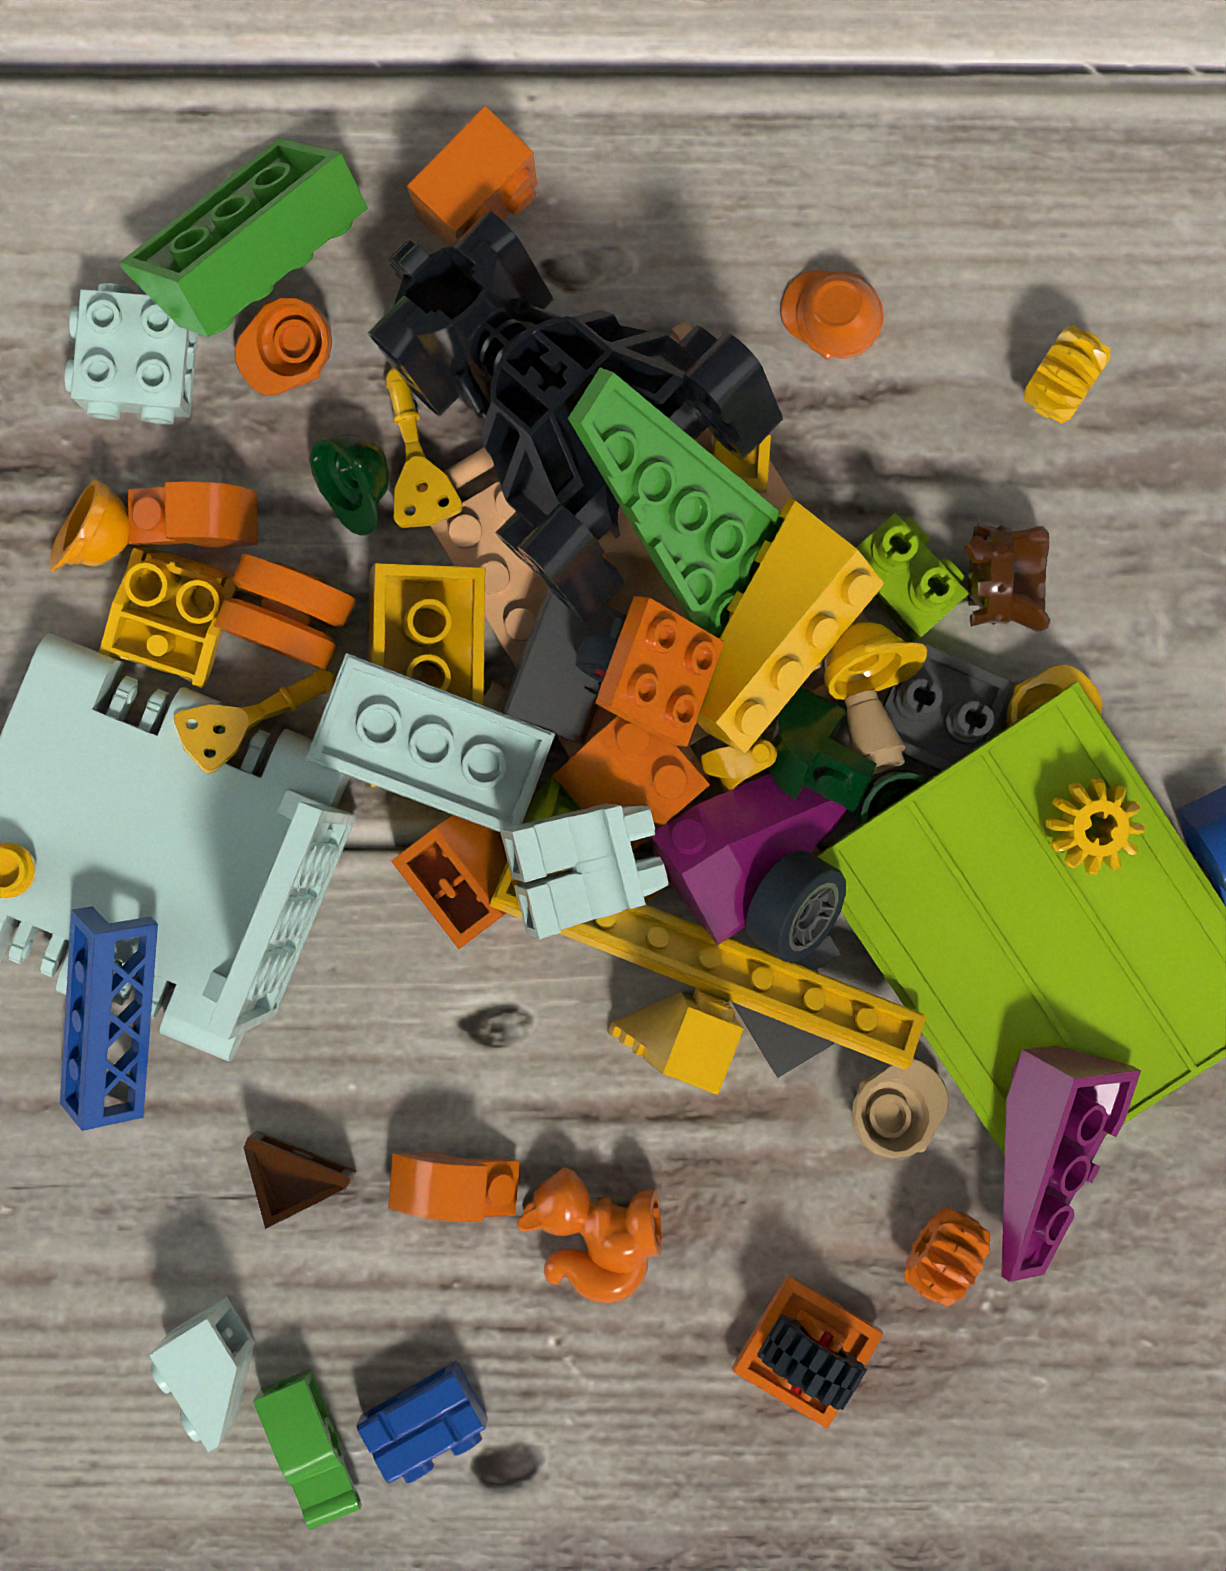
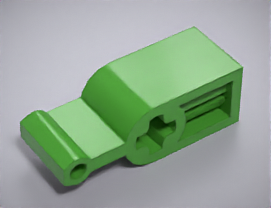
M311 1368L260 1389L253 1403L279 1468L287 1483L293 1487L308 1529H314L360 1510L362 1503L345 1465L341 1442Z

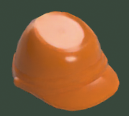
M813 270L803 272L789 284L781 302L780 313L782 323L789 333L807 344L813 351L825 359H830L831 357L847 359L861 355L874 344L881 332L884 320L882 302L874 288L864 281L863 276L845 271Z
M279 298L272 302L266 301L255 314L251 323L238 337L234 350L237 368L248 385L256 392L265 396L279 395L297 386L306 385L320 377L321 370L330 357L333 344L331 327L325 316L315 305L300 298Z

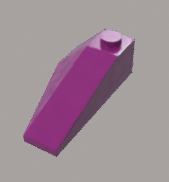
M767 774L701 802L655 830V835L651 836L653 854L661 857L669 883L713 941L719 945L746 927V917L751 900L760 882L770 869L784 856L797 850L811 853L823 837L830 835L848 813L849 809L826 799L806 786L795 800L782 791L771 775Z
M1059 1046L1022 1049L1020 1058L1015 1063L1012 1071L1013 1081L1006 1100L1001 1277L1007 1281L1012 1282L1045 1274L1074 1218V1210L1069 1205L1075 1193L1084 1185L1085 1181L1093 1182L1100 1169V1166L1092 1162L1107 1133L1117 1137L1126 1119L1141 1073L1140 1069L1132 1065Z

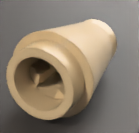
M875 690L864 691L845 699L851 750L877 763L873 775L890 771L904 764L902 751L906 747L882 702L878 699L877 692Z

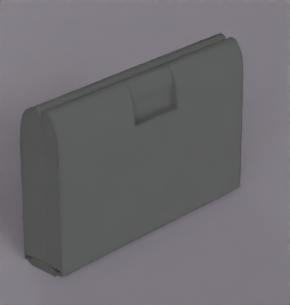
M547 588L500 713L583 745L598 707L595 702L602 683L579 670L575 665L576 657L582 642L587 636H604L618 639L627 615L602 606L587 623H584Z

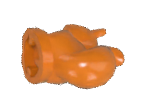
M565 1167L540 1183L534 1192L533 1200L524 1207V1214L518 1219L516 1226L522 1232L542 1229L556 1236L580 1233L585 1240L588 1253L570 1248L556 1251L547 1258L544 1264V1275L546 1280L554 1285H559L564 1277H567L581 1296L597 1303L619 1302L631 1296L643 1283L648 1270L649 1257L660 1256L662 1253L661 1209L655 1188L640 1190L631 1199L628 1207L617 1206L612 1198L606 1196L597 1198L595 1203L591 1201L583 1180L573 1170Z

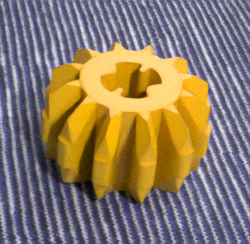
M1074 325L1063 329L1026 386L1024 401L1035 408L1034 411L1047 419L1050 417L1060 424L1069 421L1110 360V348L1099 341L1100 338L1088 330L1084 332Z
M1092 778L1088 791L1080 783H1071L1069 785V793L1073 802L1070 803L1065 799L1055 797L1052 805L1063 812L1062 818H1049L1046 820L1047 828L1062 831V834L1050 842L1051 849L1056 852L1068 849L1064 864L1071 868H1076L1084 861L1085 870L1090 874L1096 875L1099 873L1102 861L1112 870L1121 868V859L1118 855L1119 850L1130 855H1135L1138 852L1136 845L1127 841L1129 834L1139 835L1145 831L1143 824L1128 820L1141 809L1139 803L1136 801L1123 802L1126 788L1122 785L1114 784L1106 792V785L1103 779ZM1091 815L1103 818L1105 821L1098 826L1100 833L1098 837L1085 833V830L1092 826Z

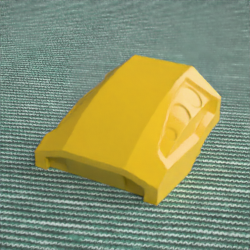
M140 546L134 547L125 574L112 602L99 653L109 657L113 656L178 676L192 682L194 686L205 687L213 668L223 630L214 627L223 601L234 598L238 589L232 580L233 575L222 569L170 552Z

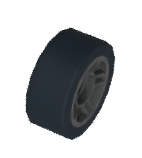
M797 850L784 856L766 874L751 900L746 917L747 934L751 940L784 962L795 963L810 955L830 933L841 913L846 896V879L842 872L807 851Z

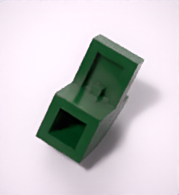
M801 686L780 711L770 742L776 748L777 757L773 765L768 767V771L778 787L795 800L806 786L826 799L854 812L866 792L877 763L835 741L847 710Z

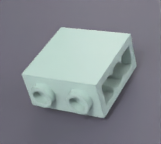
M102 283L98 285V291L80 289L79 306L74 305L72 307L69 322L71 337L76 339L74 360L69 359L65 367V388L67 392H71V399L83 409H87V416L98 419L118 420L120 419V412L141 414L142 421L155 424H173L174 416L190 418L198 333L179 327L148 295L131 294V288L127 286Z

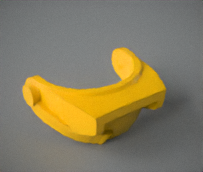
M758 740L755 741L746 754L731 746H727L702 755L701 763L705 774L719 778L720 785L725 793L770 774L768 767L775 762L777 751L771 742Z

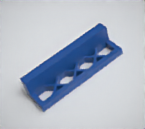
M93 906L71 910L60 1105L81 1131L144 1117L158 923L152 917L108 923ZM139 937L138 950L122 967L114 961L115 941ZM127 983H130L135 987V999L117 1016L111 1011V999ZM125 1031L132 1037L131 1047L114 1064L107 1059L108 1048ZM120 1080L128 1084L126 1103L104 1107L105 1096Z

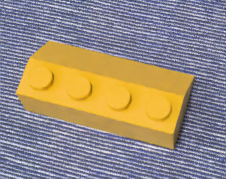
M375 563L369 570L367 661L483 706L486 568ZM365 782V788H380Z

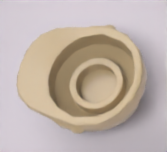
M913 1058L911 1066L906 1071L889 1065L882 1071L874 1073L860 1082V1090L853 1101L852 1122L855 1134L873 1154L889 1159L910 1157L917 1152L922 1153L927 1149L935 1130L947 1113L949 1104L948 1090L939 1075L921 1060Z

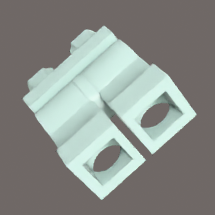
M604 803L587 809L500 829L512 879L524 882L514 885L526 934L539 940L559 934L563 929L593 919L603 918L625 909L646 905L644 896L650 895L669 884L665 866L660 856L654 855L637 861L634 859L630 842L655 835L654 821L649 806L621 807V805ZM570 868V870L562 871V872L555 873V874L548 875V876L546 875V874H549V873H553V872H556V871H560V870H563V869Z

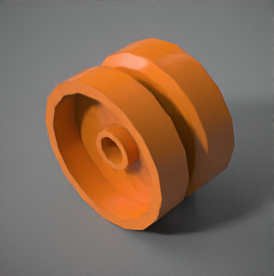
M242 554L232 580L240 590L262 601L260 606L235 598L224 600L214 627L288 658L328 672L338 645L331 636L309 627L310 621L313 620L336 628L346 626L356 599L325 584L324 580L280 562L275 564L258 557Z

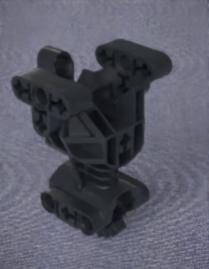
M487 210L450 247L441 248L439 251L428 255L418 243L414 244L409 240L388 259L391 263L390 267L396 272L395 275L402 282L394 306L368 332V335L376 343L379 350L399 376L405 381L409 389L437 416L440 417L459 399L468 408H473L478 418L485 420L480 437L485 449L492 457L505 500L515 510L495 534L584 623H587L625 584L618 570L602 556L605 551L598 542L609 529L616 539L620 536L618 512L621 507L568 419L599 368L614 372L694 440L708 428L713 436L740 460H745L783 420L782 413L759 360L739 339L728 332H724L717 339L703 327L696 325L677 343L667 334L656 330L646 331L622 326L619 324L615 314L604 310H597L575 317H560L544 310L554 300L517 235L490 210Z

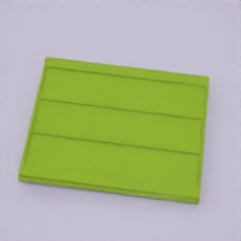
M1075 681L816 855L842 872L846 879V896L841 913L902 1004L907 1008L927 1015L922 1028V1034L1004 1156L1006 1100L1013 1081L1012 1071L1015 1063L1020 1058L1022 1049L1059 1046L1132 1065L1140 1069L1141 1073L1123 1125L1226 1057V906L1078 681ZM1092 778L1103 779L1106 785V792L1114 784L1125 787L1126 793L1123 802L1136 801L1141 807L1138 813L1128 820L1145 826L1144 833L1139 835L1129 834L1127 841L1136 845L1138 852L1135 855H1130L1119 850L1118 855L1121 859V868L1112 870L1102 861L1101 869L1096 875L1086 872L1084 861L1076 868H1071L1064 864L1068 849L1056 852L1049 845L1055 837L1062 834V831H1055L1046 827L1047 819H1061L1063 815L1062 811L1052 805L1054 798L1059 797L1070 803L1073 802L1069 793V785L1077 782L1088 791ZM1091 815L1092 826L1085 830V833L1098 837L1100 836L1098 826L1105 821L1103 818Z

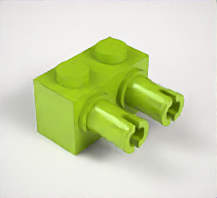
M895 512L856 548L885 583L873 599L910 640H918L968 596L969 593L962 586L966 582V578L958 567L946 557L939 561L926 546L929 538L924 530L910 517L903 521Z

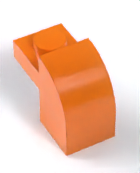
M197 481L165 482L164 487L128 489V544L141 547L189 543L209 549L258 545L257 491L232 484Z
M440 1152L392 1153L388 1208L411 1216L456 1222H484V1217L515 1216L520 1161L507 1157L462 1159Z

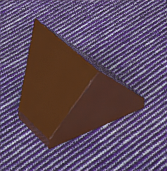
M257 1130L247 1137L243 1147L265 1229L345 1190L353 1181L357 1171Z

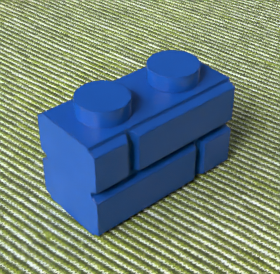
M454 1361L361 1414L356 1427L368 1451L372 1453L374 1461L385 1481L390 1484L403 1477L406 1483H411L431 1471L435 1466L432 1459L451 1449L453 1455L457 1456L476 1446L483 1439L480 1432L486 1429L488 1417L459 1363Z

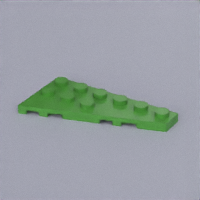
M599 368L568 419L688 621L720 638L729 622L730 611L727 610L737 591L745 593L760 565L754 561L765 540L773 542L785 519L778 516L780 511L614 372Z

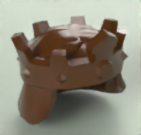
M978 522L977 526H974L972 539L964 547L970 558L968 567V605L979 606V610L973 611L972 615H970L971 627L987 623L993 625L996 623L1008 624L1010 621H1013L1037 632L1048 629L1051 619L1045 612V582L1050 536L1044 526H1036L1015 532L1012 531L1011 527H1004L1002 524L999 527H993Z

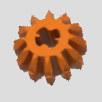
M949 1207L941 1209L937 1214L930 1217L925 1228L920 1229L916 1242L911 1245V1253L905 1260L904 1281L931 1302H938L949 1307L965 1297L967 1289L971 1285H975L978 1273L984 1269V1259L990 1253V1232L982 1227L979 1221L962 1211L957 1212Z

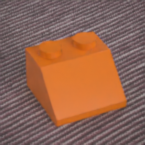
M617 716L553 775L581 809H587L604 803L621 805V807L649 806L655 830L665 825L710 785L676 745L664 741L620 716ZM649 837L631 841L632 851L637 849Z

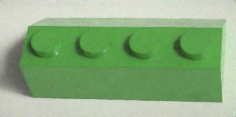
M278 138L119 263L124 272L179 327L209 337L227 329L233 323L234 316L251 302L259 301L268 296L273 291L274 284L291 270L301 268L309 263L314 256L313 252L328 240L346 233L352 227V221L366 211L368 207L341 152Z

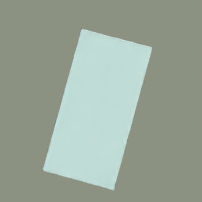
M346 653L305 760L500 832L502 828L523 823L555 733Z

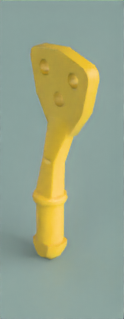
M391 368L385 377V387L389 389L395 414L393 421L400 428L405 442L406 463L394 489V520L402 528L432 526L459 514L463 504L448 476L426 458L420 445L418 429L420 414L415 409L411 390L395 369ZM421 483L428 485L424 492L417 491V487ZM442 498L449 499V504L445 507L439 506V501ZM408 507H415L416 511L413 515L408 516L405 514Z
M321 669L315 670L312 675L287 688L281 687L276 694L263 702L240 708L207 704L179 711L174 716V725L183 749L203 772L208 774L215 773L237 753L249 729L265 719L288 711L294 712L296 707L322 693L327 694L332 690L336 676L331 670H328V672ZM193 719L197 721L198 726L196 729H189L186 723ZM223 727L225 732L217 734L214 732V728ZM208 750L214 751L216 755L212 758H208L204 755V753Z

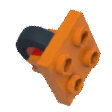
M634 596L618 639L604 636H587L580 646L575 665L583 673L602 683L595 704L672 745L687 747L724 641L650 597Z

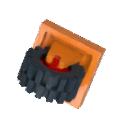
M787 1273L734 1362L732 1370L735 1374L828 1429L840 1409L844 1410L867 1371L865 1365L884 1333L877 1326Z

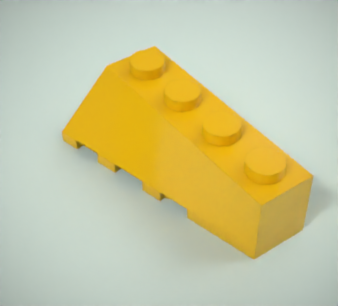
M791 498L787 499L778 515L785 520L773 542L765 540L754 559L760 565L745 593L737 591L727 608L730 611L729 622L719 638L724 641V645L696 721L706 733L744 754L751 748L841 638L843 633L885 584L857 548Z
M696 988L693 996L679 992L611 1022L607 1033L619 1038L618 1041L622 1044L632 1047L631 1051L644 1057L647 1063L662 1074L719 1095L744 1027L735 1017V1010L732 1009V1006L729 1005L726 999Z

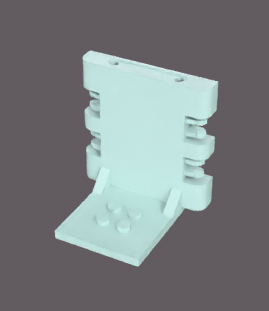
M48 633L34 653L0 735V843L10 842L23 846L31 853L36 865L34 882L24 894L14 898H0V964L19 920L21 922L11 944L9 960L21 964L30 954L38 930L42 929L53 935L41 959L40 970L42 974L53 977L59 969L69 947L72 909L93 906L108 923L152 917L158 923L151 1018L154 1019L159 1012L171 983L177 984L162 1019L160 1034L230 1062L235 1059L245 1032L276 1016L357 818V815L337 808L350 776L305 760L313 739L289 729H284L279 736L262 777L257 775L267 751L271 734L260 729L249 742L241 768L226 762L215 773H205L184 751L174 725V716L182 710L207 704L226 706L225 703L182 687L172 700L160 731L156 734L169 702V692L158 688L150 696L139 726H135L126 722L125 719L137 695V679L127 675L122 679L116 689L107 714L105 713L125 663L53 633ZM192 719L186 723V726L189 729H196L198 723ZM220 727L218 734L225 732V729ZM211 750L209 755H207L206 752L204 753V755L208 758H212L216 755L215 752ZM139 937L115 941L114 961L118 965L120 962H123V966L138 950ZM69 952L56 984V991L66 995ZM127 983L111 999V1002L122 1006L131 996L134 987Z

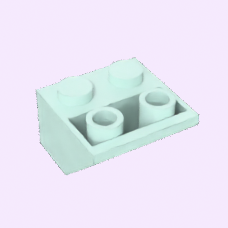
M227 1296L171 1330L149 1354L153 1361L150 1369L155 1382L164 1393L172 1392L183 1410L180 1412V1419L185 1431L193 1441L198 1442L201 1440L208 1453L220 1445L238 1417L255 1341Z

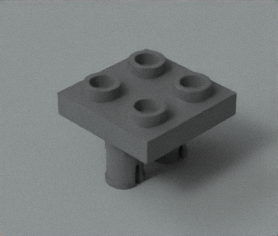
M913 639L911 642L921 643L926 646V660L914 676L902 683L891 686L883 706L906 747L902 751V755L938 771H943L990 739L1014 682Z

